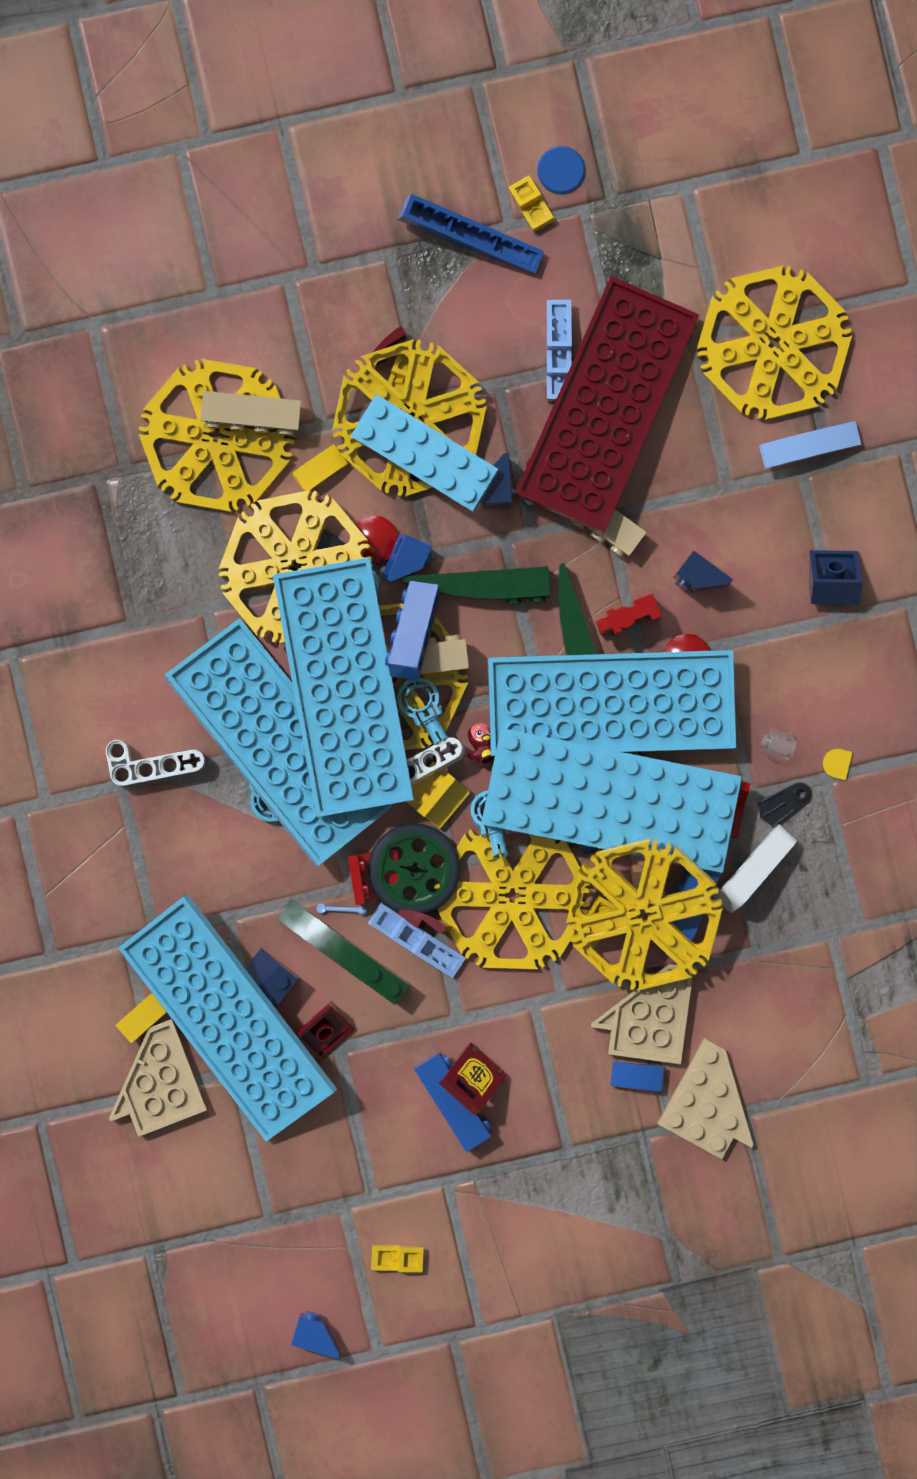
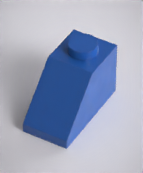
M399 534L381 579L394 581L423 569V566L427 565L430 561L432 546L406 534Z
M306 1311V1314L300 1313L291 1345L338 1359L340 1348L325 1320L321 1319L320 1315L315 1312Z

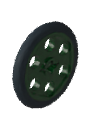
M409 823L389 830L378 840L369 859L368 874L370 884L376 896L384 905L396 912L410 910L428 914L441 908L455 892L460 879V861L453 843L445 834L425 824ZM417 838L423 839L426 843L425 850L420 853L415 852L412 848V842ZM394 846L400 847L403 851L402 858L397 861L389 857V850ZM435 854L443 856L445 861L444 865L438 869L432 867L430 863L431 857ZM413 862H416L421 870L429 872L416 873V876H411V871L400 868V866L408 867L412 866ZM393 870L397 872L398 881L395 884H388L385 881L384 875L387 871ZM430 878L437 879L440 883L439 890L429 892L426 889L427 880ZM412 886L416 889L417 896L415 899L406 900L403 897L405 887Z

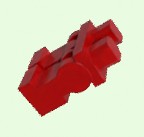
M650 594L634 600L632 607L624 606L616 610L614 608L607 610L606 617L595 621L600 635L613 631L615 636L622 633V630L629 629L635 621L649 617L651 622L660 619L661 614L654 595Z

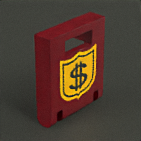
M470 1042L439 1081V1084L475 1116L482 1110L507 1074L503 1071L498 1075L497 1071L500 1068L479 1049L473 1052L474 1044ZM460 1080L476 1096L471 1098L455 1083Z

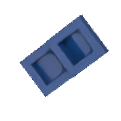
M613 1061L610 1086L661 1092L663 1091L665 1067Z

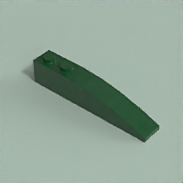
M562 563L558 567V611L565 654L596 655L595 647L565 563Z
M548 566L402 577L403 584L409 585L410 581L436 584L439 586V594L458 598L506 600V604H520L521 599L530 598L531 603L545 602V597H550Z
M291 899L277 918L320 952L394 1005H396L409 987V982Z

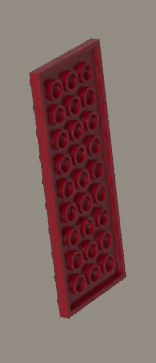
M610 276L514 495L604 534L700 314Z

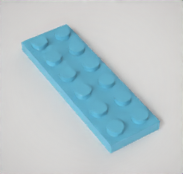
M377 394L351 437L473 512L477 509L500 471Z

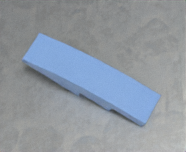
M547 300V402L556 401L571 367V300Z
M853 421L761 444L759 448L764 467L767 469L861 445V440L856 422Z
M380 903L368 922L369 925L451 978L455 976L466 959L463 955L422 928H416L383 903Z

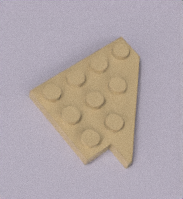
M668 964L657 973L675 969L677 965ZM692 978L638 991V988H636L591 1023V1027L611 1030L608 1054L681 1064Z
M173 1019L148 1029L109 1117V1120L113 1121L130 1114L138 1137L207 1111L205 1101Z
M703 1038L657 1124L720 1159L723 1158L733 1138L751 1148L753 1142L726 1050Z

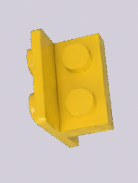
M432 762L429 768L434 767L436 763ZM443 769L413 785L414 800L406 802L436 827L441 828L469 795L470 791Z

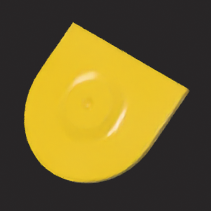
M842 749L829 751L823 759L825 772L831 777L846 780L853 752Z

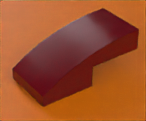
M400 326L391 332L373 352L391 347L406 338L407 335L403 327ZM391 357L378 361L376 363V366L385 362Z
M400 910L398 912V915L416 928L423 929L427 923L439 933L445 935L452 928L445 921L429 914L410 910Z

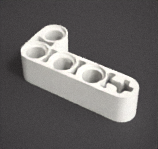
M447 738L408 759V767H414L416 771L415 776L410 779L411 787L460 761L465 755L464 745L455 738ZM452 744L458 747L455 749V755L447 753L450 751L449 746ZM438 751H441L445 754L443 755L446 758L445 761L443 760L441 754L438 753ZM431 755H435L437 757L436 765L431 768L427 767L426 759Z
M113 740L106 747L110 777L115 784L120 786L202 770L206 764V757L199 750H187L132 761L131 750L126 742ZM116 744H121L124 748V754L119 758H116L112 753V749ZM192 754H195V757H200L197 767L194 768L193 764L184 765L185 770L182 771L180 756L183 755L182 760L192 759ZM172 758L177 763V767L173 772L165 770L164 764L167 759ZM145 763H149L153 768V772L149 777H144L141 774V766ZM121 768L127 769L129 773L128 779L124 782L119 781L117 778V772Z
M778 824L736 873L719 888V892L714 894L713 898L715 900L722 899V906L730 913L740 908L795 845L797 840Z

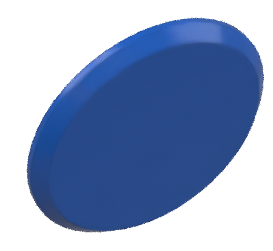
M556 146L550 148L541 156L538 162L537 174L539 181L552 193H570L576 190L583 182L585 163L581 155L570 147Z

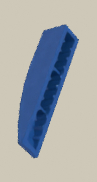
M410 194L405 198L397 219L448 242L536 274L544 253L541 249L414 194Z

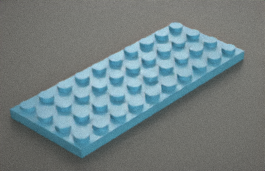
M370 557L274 574L273 579L316 816L320 817L414 800L392 676H390L389 667L385 665L387 648Z
M240 618L163 676L316 868L392 808L388 804L332 815L316 816L293 684Z
M733 650L488 658L491 756H495L501 728L618 752L736 748Z
M501 728L481 824L602 849H609L651 838L649 847L652 848L653 841L658 839L657 846L659 849H665L667 843L671 842L670 853H673L674 845L676 844L701 869L723 873L742 776ZM636 852V853H632V854H631V855H636V856L645 857L642 853H639V852Z
M188 894L179 899L118 948L265 1141L271 1139L337 1090Z

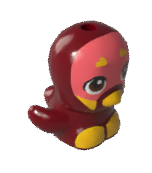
M485 723L472 725L468 730L467 736L475 751L468 753L467 757L469 759H476L479 765L494 761L495 756H491L490 726Z

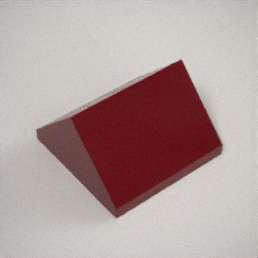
M330 1001L298 1029L295 1035L308 1052L318 1061H321L348 1037L355 1028Z

